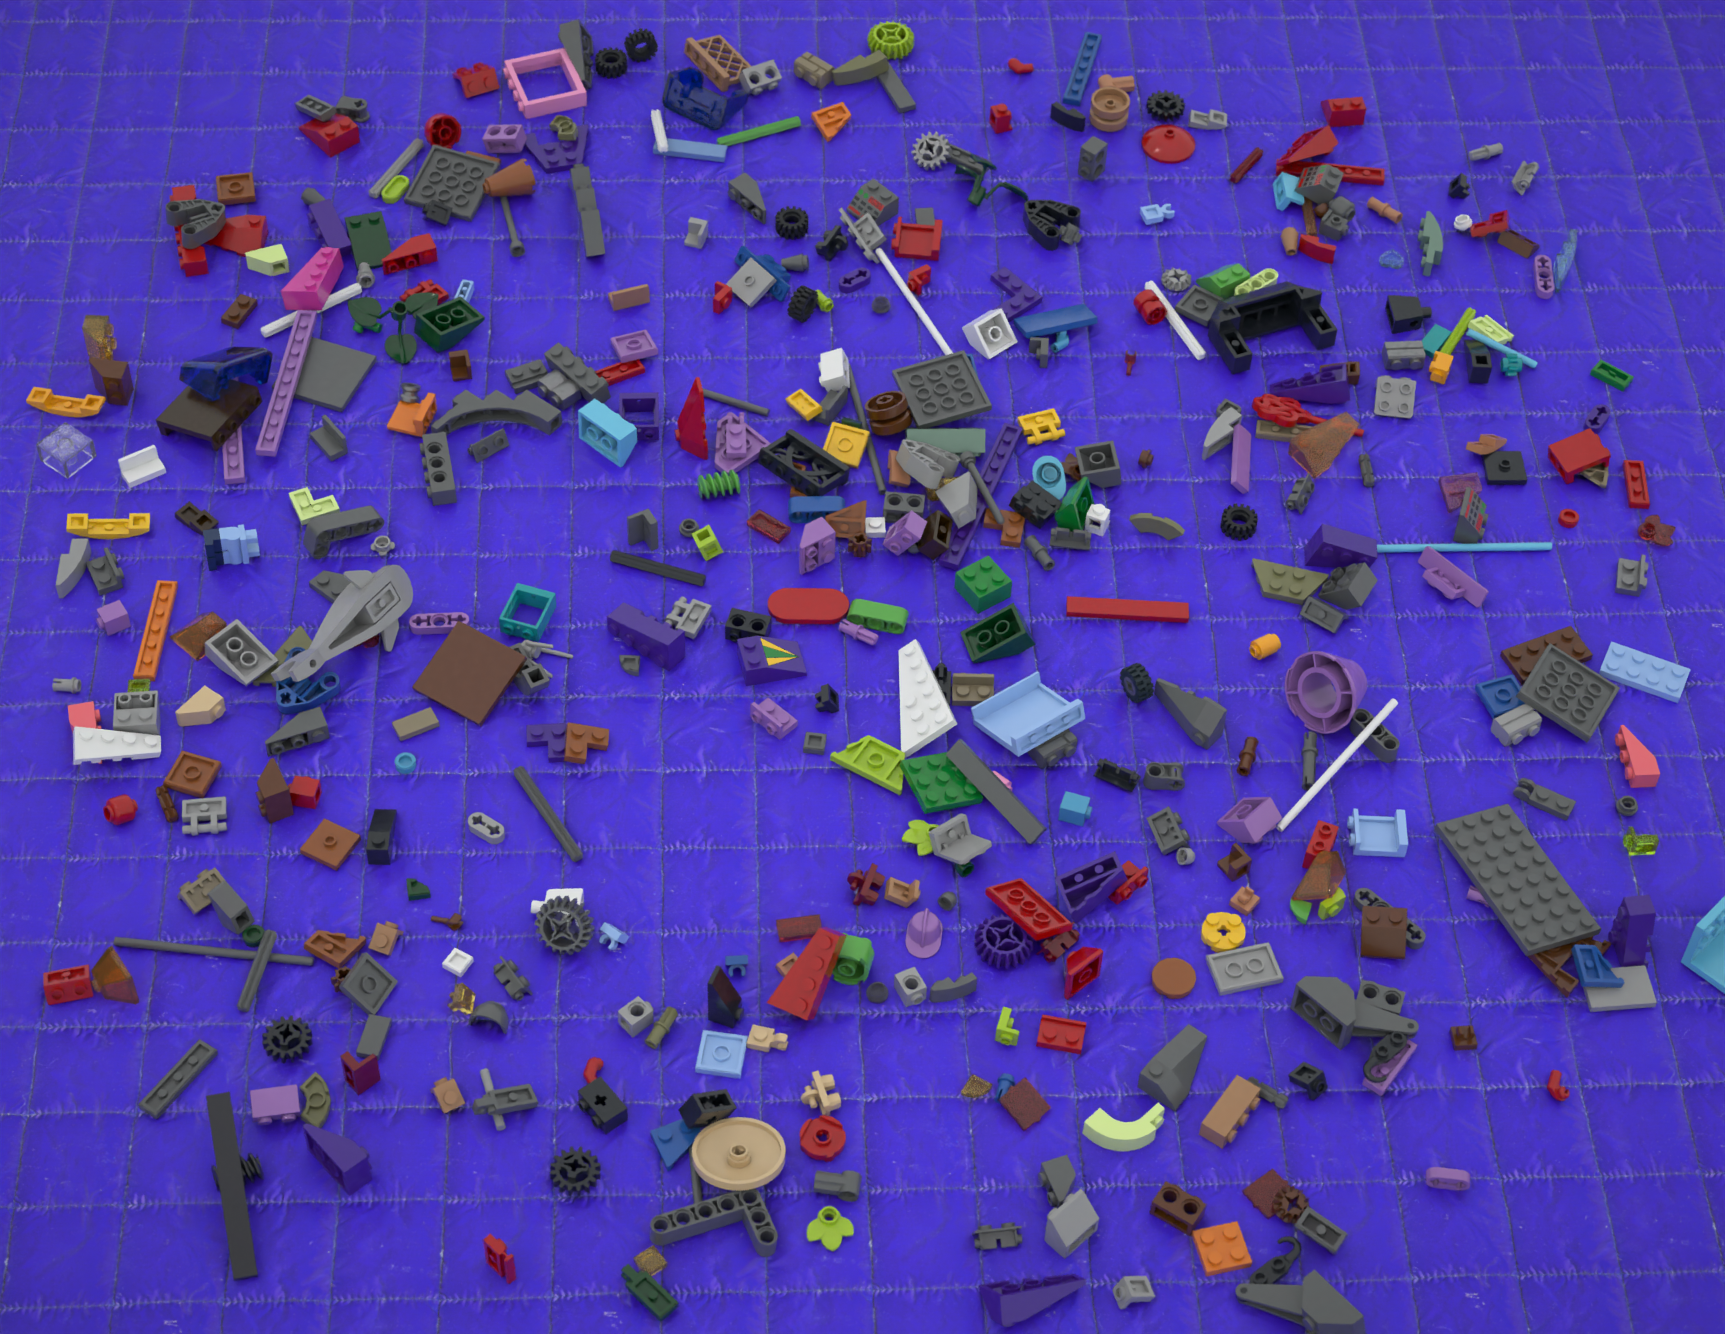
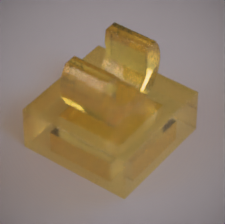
M464 983L456 984L454 992L449 994L453 1001L447 1006L453 1011L460 1010L465 1015L472 1013L475 993Z

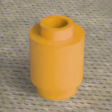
M1266 634L1251 641L1249 651L1254 658L1261 660L1276 653L1281 648V642L1276 634Z

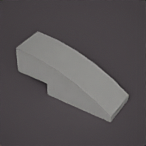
M1232 407L1222 413L1211 426L1204 442L1203 460H1206L1232 442L1234 426L1237 424L1241 425L1242 415Z
M72 539L69 554H61L56 580L59 598H64L84 574L87 568L86 562L90 560L92 552L89 539Z

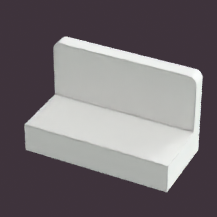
M155 445L118 460L121 475L129 488L166 473V469L158 457Z

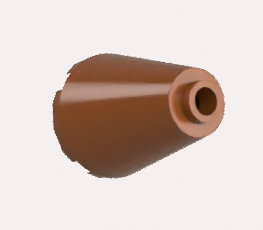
M524 158L519 159L486 178L482 184L485 194H488L490 197L534 194L536 190H533L532 186L536 185L530 165L526 166L524 163L527 160Z

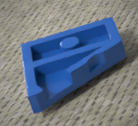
M1574 944L1571 951L1582 987L1621 988L1624 985L1622 977L1617 978L1611 971L1613 966L1608 960L1603 958L1602 953L1595 945Z

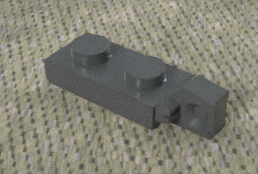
M531 1084L488 1091L482 1098L474 1100L472 1110L475 1115L486 1114L487 1112L488 1115H497L535 1108L538 1105V1100Z

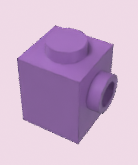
M120 600L97 609V625L100 630L104 629L108 636L131 627L128 613Z

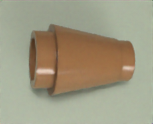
M1293 227L1283 229L1280 235L1286 254L1289 256L1297 253L1299 233Z

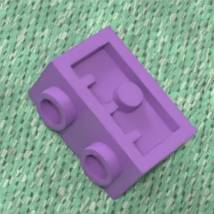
M769 697L759 705L755 702L750 704L752 720L755 723L761 724L769 734L776 736L779 740L798 726V720Z

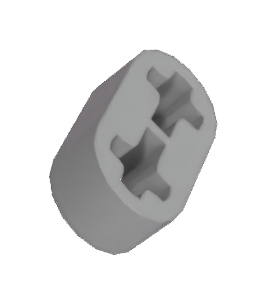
M480 812L469 816L468 827L473 834L490 844H499L505 839L504 827L497 821Z

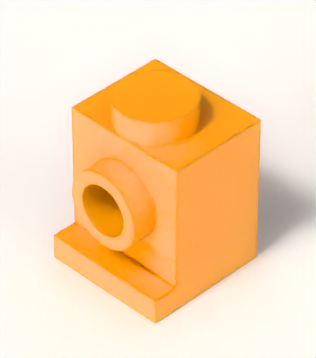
M1435 351L1428 371L1431 372V381L1445 384L1454 356Z

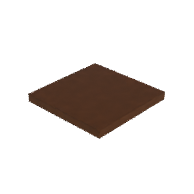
M458 620L412 688L414 691L481 727L527 661V658L523 654Z

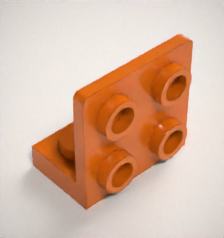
M428 392L425 400L423 399L420 404L400 400L387 424V429L422 437V435L426 434L437 412L436 394Z

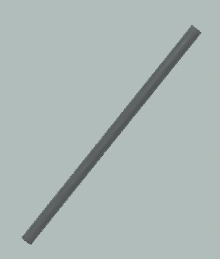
M849 364V389L858 421L862 422V430L869 431L852 368ZM870 434L866 449L879 494L885 495L887 490Z
M124 937L114 938V946L249 960H254L257 951ZM271 953L268 961L313 966L314 957Z

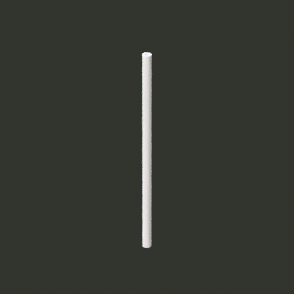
M878 248L875 251L876 255L945 355L952 354L953 352L881 248Z
M1392 698L1284 816L1276 825L1278 831L1282 832L1398 705L1397 700Z

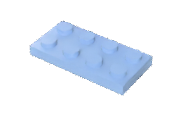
M1611 641L1599 675L1678 703L1691 669Z

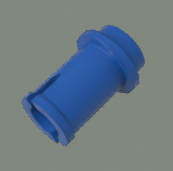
M1003 1073L997 1080L999 1085L994 1097L995 1102L1002 1104V1099L1004 1104H1006L1004 1096L1007 1093L1009 1096L1012 1087L1015 1086L1014 1076Z

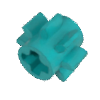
M1506 354V358H1501L1500 361L1501 372H1505V376H1517V372L1522 371V358H1517V354Z

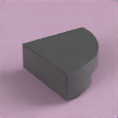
M619 655L622 669L630 675L639 676L640 656Z

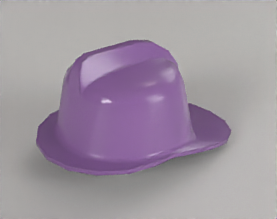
M928 908L916 913L909 921L905 940L908 952L914 957L921 959L934 956L938 952L943 931L941 921Z

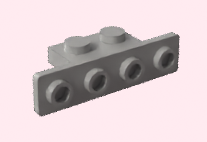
M841 207L839 209L842 214L840 219L846 226H850L848 231L853 237L858 238L855 241L861 249L864 248L866 250L863 253L869 261L873 259L878 264L880 261L873 250L886 241L887 238L869 213L854 223Z

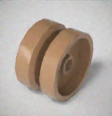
M1102 87L1096 90L1091 98L1089 115L1091 124L1095 128L1107 132L1123 129L1128 121L1129 95L1115 87Z

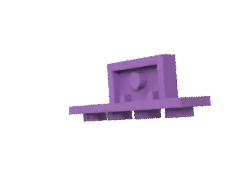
M1430 546L1425 547L1418 563L1427 569L1422 577L1427 580L1428 584L1438 588L1449 599L1453 600L1464 597L1474 606L1481 607L1489 591Z

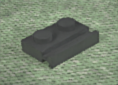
M541 359L505 370V377L514 389L515 394L524 392L526 389L530 390L538 387L537 381L548 374Z

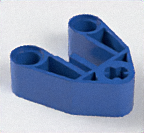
M302 647L292 648L285 662L305 651V649ZM326 672L313 684L308 677L296 683L291 676L282 681H277L276 701L278 710L283 714H294L316 708L340 692L339 676L334 672ZM328 682H335V683H336V684H335L334 686H332V687L326 686V683H328Z

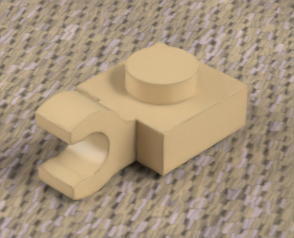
M752 1025L747 1040V1048L768 1053L770 1047L786 1051L788 1035L783 1033L775 1035V1029Z

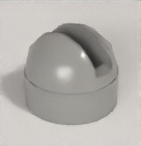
M1180 848L1177 851L1176 859L1180 865H1189L1194 862L1196 855L1190 848Z

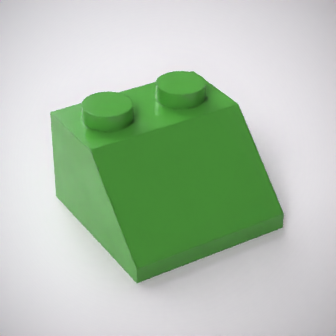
M1239 263L1225 265L1196 279V283L1201 288L1225 299L1234 296L1235 288L1250 279V273Z

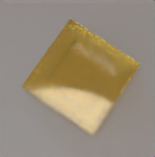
M654 1245L634 1257V1262L643 1272L646 1271L650 1276L667 1267V1262Z

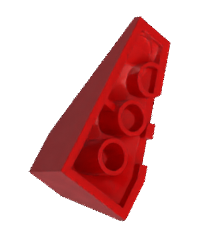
M1329 125L1305 132L1292 143L1293 147L1287 149V153L1282 155L1276 165L1278 167L1321 154L1328 155L1334 151L1333 148L1339 143Z
M242 215L226 218V223L218 235L204 244L210 246L217 245L224 251L232 250L237 252V255L246 257V252L262 249L265 246L269 233L266 216Z

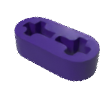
M858 268L840 277L839 290L843 293H852L868 285L871 280V272L867 268Z
M1603 404L1596 405L1587 416L1583 429L1591 428L1594 434L1600 433L1609 419L1611 412L1609 407Z

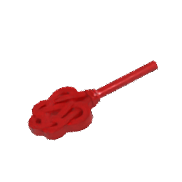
M1263 394L1261 397L1254 398L1251 405L1260 418L1272 420L1283 427L1291 428L1296 426V423H1313L1362 437L1364 433L1363 429L1313 416L1307 410L1302 409L1301 404L1297 400L1289 397Z

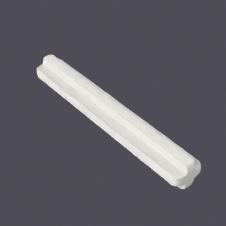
M658 109L656 111L652 110L651 119L658 151L661 153L663 151L667 152L668 143L661 112Z

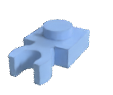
M1158 204L1140 207V214L1146 225L1163 222L1164 218H1173L1175 213L1174 210H1171V204H1164L1162 207H1159Z

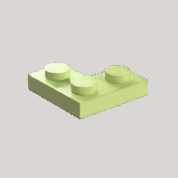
M308 487L289 493V499L302 526L306 525L313 518L340 512V508L333 495L314 501Z

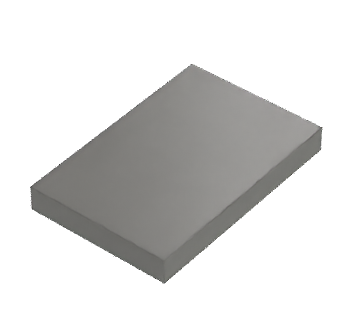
M1269 942L1206 955V963L1220 996L1283 983V975Z
M1645 965L1611 968V971L1617 978L1622 977L1624 980V985L1621 988L1583 987L1590 1012L1655 1007L1657 1004Z

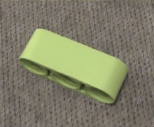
M1274 269L1261 271L1235 288L1234 296L1277 284V271Z

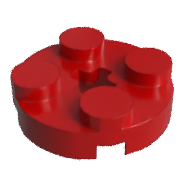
M827 1115L807 1120L800 1130V1148L813 1159L825 1162L832 1161L845 1147L846 1134L842 1124L837 1119ZM823 1134L827 1135L826 1141H819L817 1136L821 1137Z

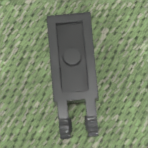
M1522 777L1519 780L1518 785L1520 787L1515 788L1513 791L1517 798L1565 821L1568 820L1576 801L1535 784L1530 779Z

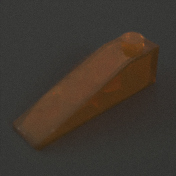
M1344 412L1304 430L1291 439L1288 454L1315 479L1330 468L1333 460L1340 454L1343 446L1359 427V423L1349 413Z

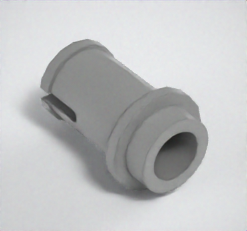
M72 677V679L54 678L53 682H56L52 684L54 692L67 691L76 694V692L81 690V680L76 677Z

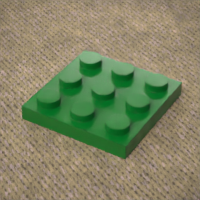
M947 752L901 760L900 768L924 814L980 804L983 801L984 797L981 792L945 755Z

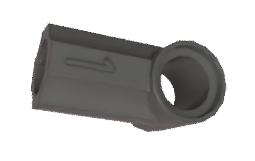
M850 1170L844 1171L842 1174L816 1171L814 1192L838 1195L844 1201L853 1202L859 1198L862 1176L858 1172Z

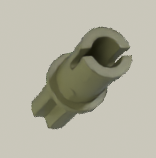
M668 1006L659 1020L653 1023L654 1028L644 1041L647 1046L657 1049L664 1035L670 1032L669 1028L678 1015L675 1008Z

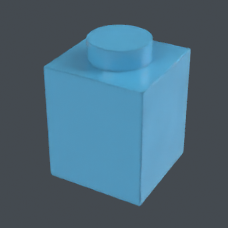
M1065 791L1058 820L1083 827L1085 819H1090L1093 807L1089 806L1090 797Z

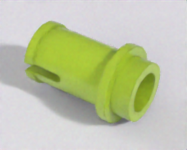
M816 290L818 294L817 304L820 306V309L825 312L831 311L834 306L833 300L827 298L820 290Z

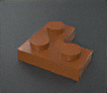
M986 508L983 528L1002 530L1000 545L1020 548L1025 518L1018 512L1000 510L1005 519V522L1000 525L995 520L991 510Z
M568 722L566 726L564 761L585 764L587 748L607 751L609 729Z

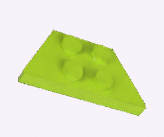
M867 735L858 742L847 745L845 750L839 753H831V761L898 795L902 794L903 772L900 768L901 760H905L904 752Z

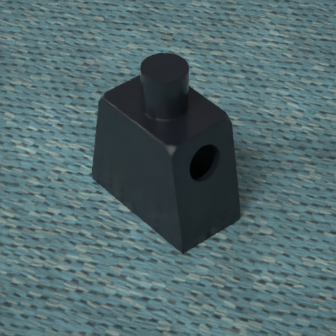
M1387 296L1385 311L1392 334L1420 329L1423 318H1431L1432 316L1431 307H1421L1417 297Z

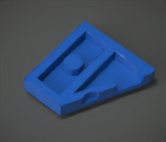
M683 1119L650 1131V1136L667 1172L673 1168V1164L680 1157L683 1158L689 1152V1148L693 1146L695 1138L701 1132L700 1128L688 1129Z

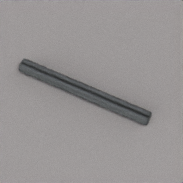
M523 766L515 768L513 770L514 776L572 861L577 862L583 858L582 851Z

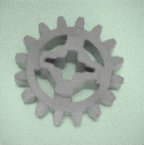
M929 131L928 136L921 134V140L916 138L918 144L912 145L914 148L912 155L914 156L915 163L920 168L924 166L925 170L931 167L934 171L935 166L942 168V162L947 164L945 158L951 157L949 154L951 147L949 146L948 139L943 134L939 136L938 132L932 135Z

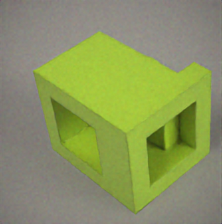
M710 525L692 533L705 561L723 553Z

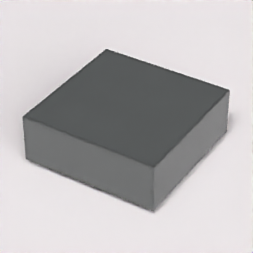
M806 732L803 753L824 755L827 734Z

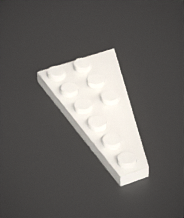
M916 639L899 650L901 751L905 753V758L957 725L921 645Z

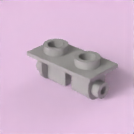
M1524 160L1511 182L1521 196L1530 187L1533 175L1539 170L1537 162L1527 164Z

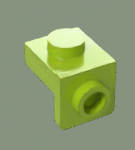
M1333 882L1328 884L1327 899L1320 902L1317 915L1322 920L1336 916L1344 907L1346 896L1343 890Z

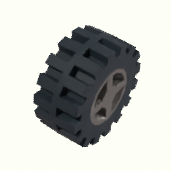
M1135 663L1121 670V685L1132 702L1139 703L1153 696L1154 689L1152 687L1154 686L1151 683L1152 679L1149 677L1148 671H1145L1144 666L1140 663Z

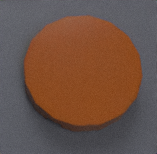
M1166 958L1154 966L1151 976L1152 986L1160 995H1166V998L1181 999L1192 992L1196 983V974L1192 966L1186 961L1178 958Z

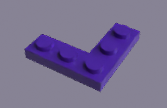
M1005 266L991 274V281L1012 297L992 309L1002 308L1008 323L1042 303V296Z

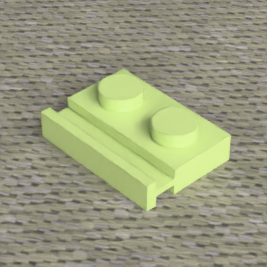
M1485 315L1484 318L1479 317L1471 320L1467 326L1502 345L1506 344L1507 341L1511 342L1514 337L1513 334L1488 315Z

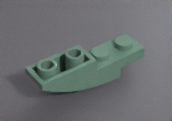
M1427 211L1426 217L1421 218L1419 229L1423 230H1419L1417 241H1421L1420 249H1423L1422 255H1426V257L1422 256L1420 267L1424 268L1423 275L1430 276L1432 265L1440 264L1443 238L1438 222L1433 214Z

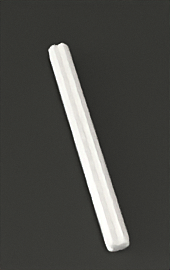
M1153 281L1146 282L1145 289L1153 290L1167 309L1165 317L1196 359H1204L1205 350Z
M354 283L329 295L322 310L307 311H317L318 314L360 294L362 288L359 283ZM297 311L261 327V334L264 338H267L293 326Z

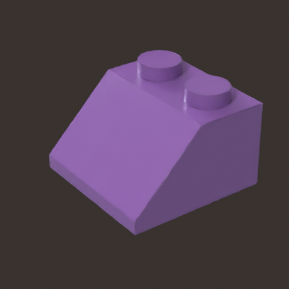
M1271 797L1242 798L1217 821V824L1241 843L1255 844L1263 839L1264 834L1276 827L1282 816Z

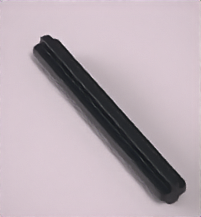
M613 550L610 555V561L698 586H704L706 582V575L617 550Z

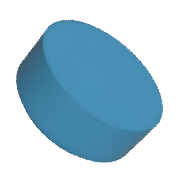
M404 752L396 756L395 768L399 773L408 774L416 769V758L413 754Z

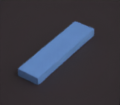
M666 138L668 143L667 152L663 151L661 153L658 151L656 140L653 147V154L724 162L727 153V145Z

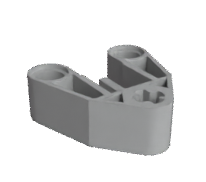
M908 439L902 440L896 455V460L903 470L930 489L938 488L942 476L953 478L960 462V458L951 452L927 443Z

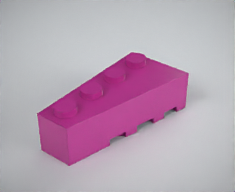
M321 248L281 290L286 310L323 309L344 268L339 248Z

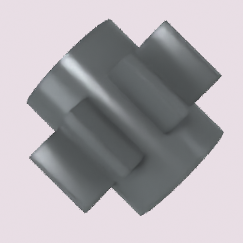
M1070 223L1067 226L1062 225L1060 228V235H1062L1060 240L1070 245H1073L1074 242L1079 243L1082 237L1079 233L1080 228Z

